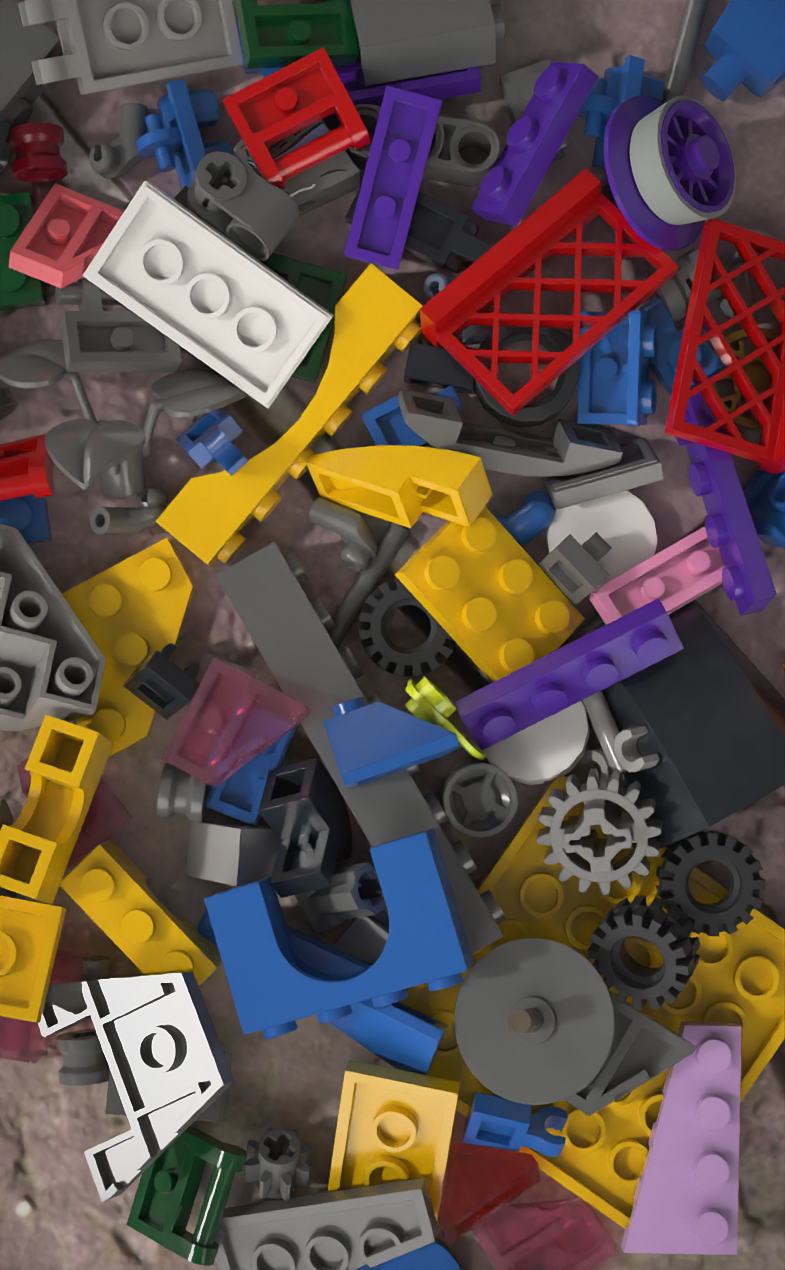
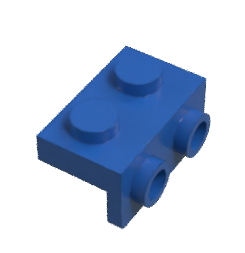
M580 311V315L605 316L608 313ZM630 311L628 317L579 358L580 377L578 381L577 424L641 426L647 424L648 414L655 413L657 384L655 380H649V357L657 356L659 328L657 323H650L651 312ZM580 328V337L589 329Z

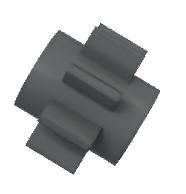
M270 1127L259 1142L249 1140L247 1143L244 1181H256L259 1189V1198L263 1199L267 1196L274 1199L283 1198L285 1201H289L290 1195L296 1190L297 1186L302 1188L309 1187L311 1172L309 1167L312 1166L313 1148L312 1146L301 1147L296 1130L290 1132L284 1129L273 1130Z

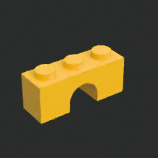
M45 714L25 766V770L29 771L31 775V784L25 805L17 820L11 826L3 824L0 830V887L53 904L113 743L101 733Z
M111 839L99 844L61 881L60 886L144 975L193 971L197 984L200 986L219 967L222 962L220 953L186 918L180 920L160 903L145 882L148 878Z

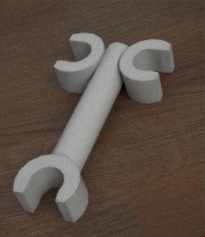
M602 690L582 700L601 748L585 752L580 762L582 765L597 762L602 771L600 781L608 782L612 773L618 771L620 772L621 783L625 773L649 769L657 764L659 761L657 753L642 757L636 748L638 738L648 733L645 726L629 728L619 732Z

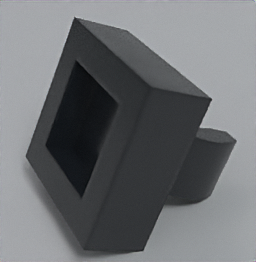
M172 643L166 645L160 651L156 650L132 672L123 685L166 720L187 705L201 686L194 680L199 672V664L194 661L184 670H181L170 661L171 655L177 648Z

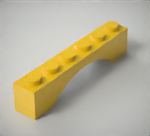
M371 263L335 305V334L329 364L316 395L299 420L276 443L248 460L234 475L231 476L224 470L219 473L191 478L155 522L210 567L213 568L219 560L227 565L246 543L247 539L241 533L254 518L263 522L279 504L282 496L276 491L291 475L297 480L308 469L306 462L311 455L317 454L312 448L325 433L334 437L346 424L353 413L347 406L361 390L369 395L388 372V368L383 363L396 348L401 352H405L410 347V342L413 343L421 333V324L418 321L420 320V308L423 305Z

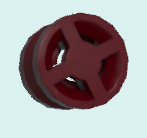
M37 122L17 125L9 130L10 146L16 150V159L11 164L14 179L27 183H45L60 180L68 175L67 162L60 156V147L64 143V132L61 126Z

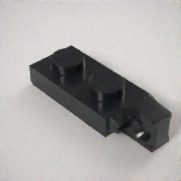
M360 188L345 216L346 223L350 225L352 224ZM422 192L418 193L404 251L443 270L446 268L458 273L462 264L470 267L490 250L493 245L476 238L480 227L468 221L469 215Z

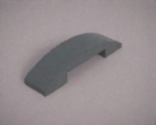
M400 389L397 398L405 423L417 435L436 448L481 457L484 469L522 476H566L586 473L620 462L623 453L609 428L577 424V422L558 419L553 437L546 438L462 422L455 401L451 398Z

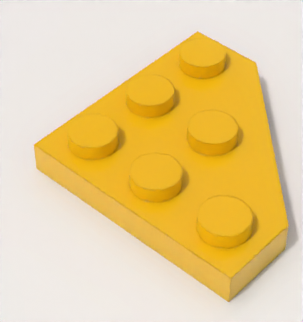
M168 538L155 543L62 593L71 609L106 658L96 711L93 715L75 720L79 726L99 732L113 743L109 757L150 736L156 711L123 685L132 672L156 650L160 651L170 643L177 647L187 608L189 609L195 586ZM175 652L170 657L171 662L173 661Z

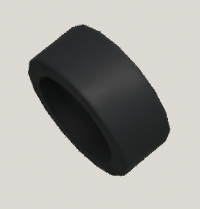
M499 326L498 350H503L515 342H533V327ZM539 327V344L550 352H563L572 344L569 337L559 328ZM493 330L481 343L479 350H492ZM579 359L558 377L555 389L546 399L537 404L525 405L514 416L475 378L474 390L483 408L499 422L518 428L540 426L557 417L572 399L580 377ZM481 362L491 372V363Z

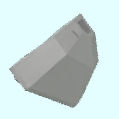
M0 524V730L23 731L41 727L45 714L64 721L93 715L97 707L106 658L18 529Z

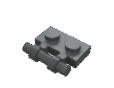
M83 277L63 288L56 287L55 295L58 305H78L80 310L64 311L60 320L67 372H177L182 362L179 344L130 309L128 311H103L102 305H124L87 278Z

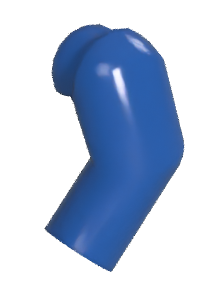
M534 491L527 494L524 505L510 516L493 514L520 546L531 542L549 528L553 522L555 515L553 502L545 492Z

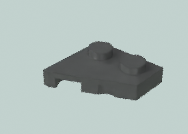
M609 990L615 1013V1033L610 1054L594 1080L577 1094L564 1100L586 1115L591 1116L692 1055L697 1046L640 1009L632 1008V1004L626 1000L623 1004L615 1001L616 994Z

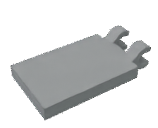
M24 0L18 3L23 27L56 21L63 56L31 62L36 85L77 78L80 94L82 95L244 64L232 0Z

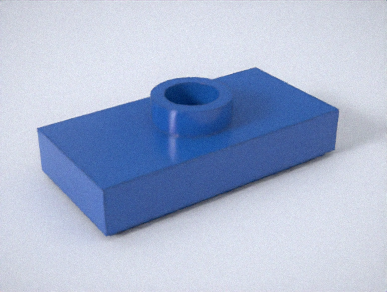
M246 702L205 806L257 826L262 816L258 810L269 770L281 767L298 722Z

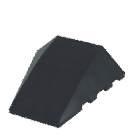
M696 599L668 615L684 649L602 690L619 732L629 728L645 726L648 733L638 738L636 743L637 751L642 757L656 753L659 757L657 764L649 769L625 773L626 786L624 788L638 781L641 784L638 800L654 798L656 802L655 812L648 818L662 820L661 834L652 837L661 842L660 849L714 825L785 785V699ZM605 622L584 632V636L605 626Z

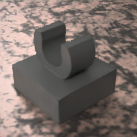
M597 532L582 545L569 534L538 566L576 605L610 575L598 561L612 547Z

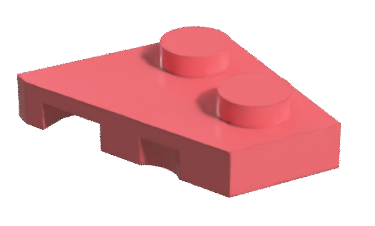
M55 183L12 247L9 268L59 288H63L83 278L84 276L82 275L117 224L124 210Z

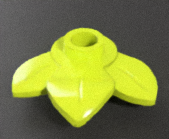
M424 677L418 684L412 679L407 682L408 686L405 690L412 698L405 706L415 717L432 724L435 723V725L456 733L460 744L457 749L458 751L463 747L471 756L479 760H483L487 756L476 745L467 740L466 736L459 732L448 719L457 707L427 677Z

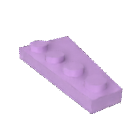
M681 1021L678 1035L697 1047L692 1055L670 1067L667 1071L662 1090L664 1093L657 1121H654L648 1142L650 1147L642 1177L639 1176L633 1198L635 1203L629 1226L625 1228L621 1248L624 1253L737 1255L741 1026L737 1022Z

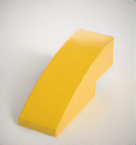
M377 445L313 454L306 462L320 497L341 506L408 528L413 527L423 512L471 527L493 495L481 457L448 449L422 446Z

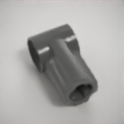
M368 862L335 867L331 887L294 895L313 933L329 930L349 918L376 915L387 907L376 869Z

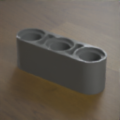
M371 104L356 105L355 108L365 127L375 131L381 106ZM439 116L432 140L434 148L429 152L422 179L462 186H479L484 176L494 168L498 160L500 147L495 131L481 122ZM468 145H477L486 151L488 158L480 164L472 165L466 163L458 152ZM371 146L362 147L357 151L353 147L346 149L345 152L356 167L365 170Z

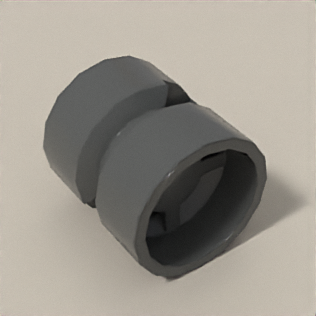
M480 761L462 762L450 769L443 778L438 793L439 803L448 821L464 834L475 837L493 836L505 829L513 819L518 804L516 788L509 775L496 766Z

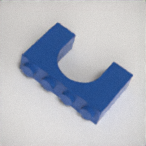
M434 828L370 848L389 914V933L380 957L373 965L361 971L353 973L329 972L314 966L298 952L289 936L277 893L270 885L271 877L218 892L204 898L244 1035L262 1030L264 1039L274 1038L298 1029L296 1023L298 1019L317 1014L319 1023H325L353 1013L350 1004L372 998L374 1007H381L407 998L406 988L428 983L430 991H437L464 981L461 972L469 970L474 963V958Z

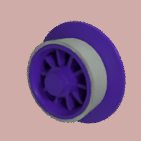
M635 96L623 101L614 109L608 120L604 136V161L609 182L602 185L601 193L612 204L617 203L629 225L650 245L665 251H677L690 246L699 237L705 220L723 215L730 207L734 197L736 186L735 164L724 130L716 117L704 104L689 96H677L665 104L647 96Z

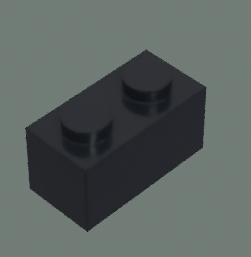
M419 339L418 344L410 342L404 382L438 389L453 386L455 392L471 395L474 377L446 349L436 348L426 339Z

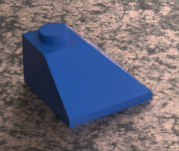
M364 696L332 707L334 717L323 721L344 786L348 790L457 751L460 745L456 733L379 701L367 705Z

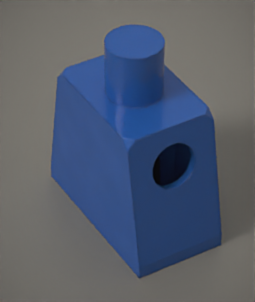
M785 0L730 1L704 45L706 51L716 62L702 76L701 80L704 87L715 98L725 101L741 83L755 96L762 97L785 80Z

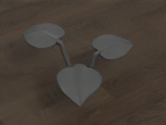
M47 339L27 343L13 349L0 358V380L9 385L20 388H38L54 384L62 378L72 385L85 419L69 420L50 429L45 435L46 450L56 466L83 490H86L100 476L102 492L113 497L132 496L145 488L143 457L152 454L151 439L157 417L161 412L166 411L170 416L178 418L199 416L249 396L218 372L203 369L177 371L160 378L152 385V396L157 400H154L149 405L142 430L136 424L124 420H99L97 422L79 374L66 371L63 340Z

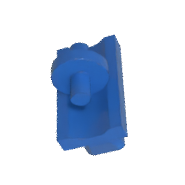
M629 55L625 58L624 65L606 69L604 79H597L577 117L586 119L584 135L596 137L592 167L606 170L604 161L605 130L610 115L620 103L635 96H647L662 102L665 82L643 72L645 59Z
M184 79L167 83L168 94L157 102L159 113L150 114L145 117L149 133L139 137L136 141L138 154L146 158L156 157L160 172L176 169L181 190L185 185L189 188L191 182L195 179L197 166L204 156L216 151L227 152L232 155L230 145L226 140L203 143L199 132L200 128L215 126L219 120V107L214 91H188ZM226 169L224 176L230 173L229 169Z

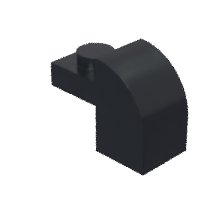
M318 757L269 770L258 811L280 840L270 885L280 898L331 887L336 861L351 858L352 852L351 825L340 790Z

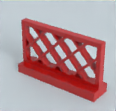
M587 168L581 171L420 308L422 334L436 348L442 345L512 416L628 317L630 311L636 310L666 284L678 271L679 266L666 253L647 243L633 230L621 211L600 192L601 181ZM600 215L615 229V243H582V229ZM576 235L575 242H567ZM622 237L630 244H622ZM551 255L575 256L574 279L541 278V264ZM582 256L615 257L614 280L581 279ZM622 257H644L657 271L646 280H621ZM535 270V278L526 277ZM510 290L534 291V314L500 313V299ZM541 291L574 292L573 315L540 314ZM581 292L614 293L613 309L605 316L580 315ZM621 293H630L621 301ZM494 305V313H484ZM469 325L493 326L492 350L467 349L456 336ZM499 326L533 327L532 351L498 350ZM539 327L573 328V344L563 352L539 351ZM580 328L589 329L581 337H579ZM481 362L491 363V372ZM498 363L532 364L531 380L513 395L497 379ZM538 364H548L538 373Z
M715 218L709 219L703 226L664 433L756 461V469L776 475L785 471V299L783 301L781 297L785 294V287L780 290L776 289L761 262L769 257L785 262V242ZM718 239L734 244L745 264L727 273L716 254ZM749 270L765 299L750 308L747 307L731 280ZM711 276H713L715 282L710 284ZM718 287L735 314V317L719 326L706 306L708 293ZM769 304L780 323L778 337L770 342L766 340L752 316L753 312ZM738 321L755 348L754 352L739 361L722 334L723 330ZM703 328L706 334L700 337L701 329ZM708 339L726 369L709 379L696 359L698 345ZM774 346H776L775 353L772 350ZM758 356L771 375L769 389L759 395L742 368L744 364ZM730 374L746 401L745 404L729 414L712 386L713 383ZM693 381L696 387L690 390L691 382ZM699 392L716 422L706 428L684 422L688 399ZM767 398L765 406L762 400ZM748 409L752 411L761 427L759 445L745 441L732 420ZM720 427L724 434L714 430Z

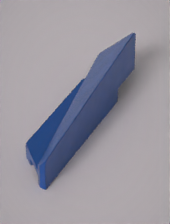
M205 908L198 924V932L218 947L207 908ZM286 924L289 936L298 952L307 961L320 969L333 973H353L372 965ZM372 998L350 1004L353 1013L328 1022L395 1069L423 1075L428 1074L449 1026L400 1002L374 1007Z

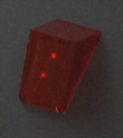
M457 1141L452 1142L438 1215V1224L442 1236L448 1245L541 1181L539 1164L533 1155Z

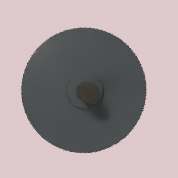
M526 938L510 941L492 949L472 967L464 979L457 996L454 1027L457 1044L466 1065L486 1088L513 1102L542 1105L558 1102L577 1094L598 1075L606 1063L613 1044L615 1013L612 998L604 979L592 963L582 954L556 941Z

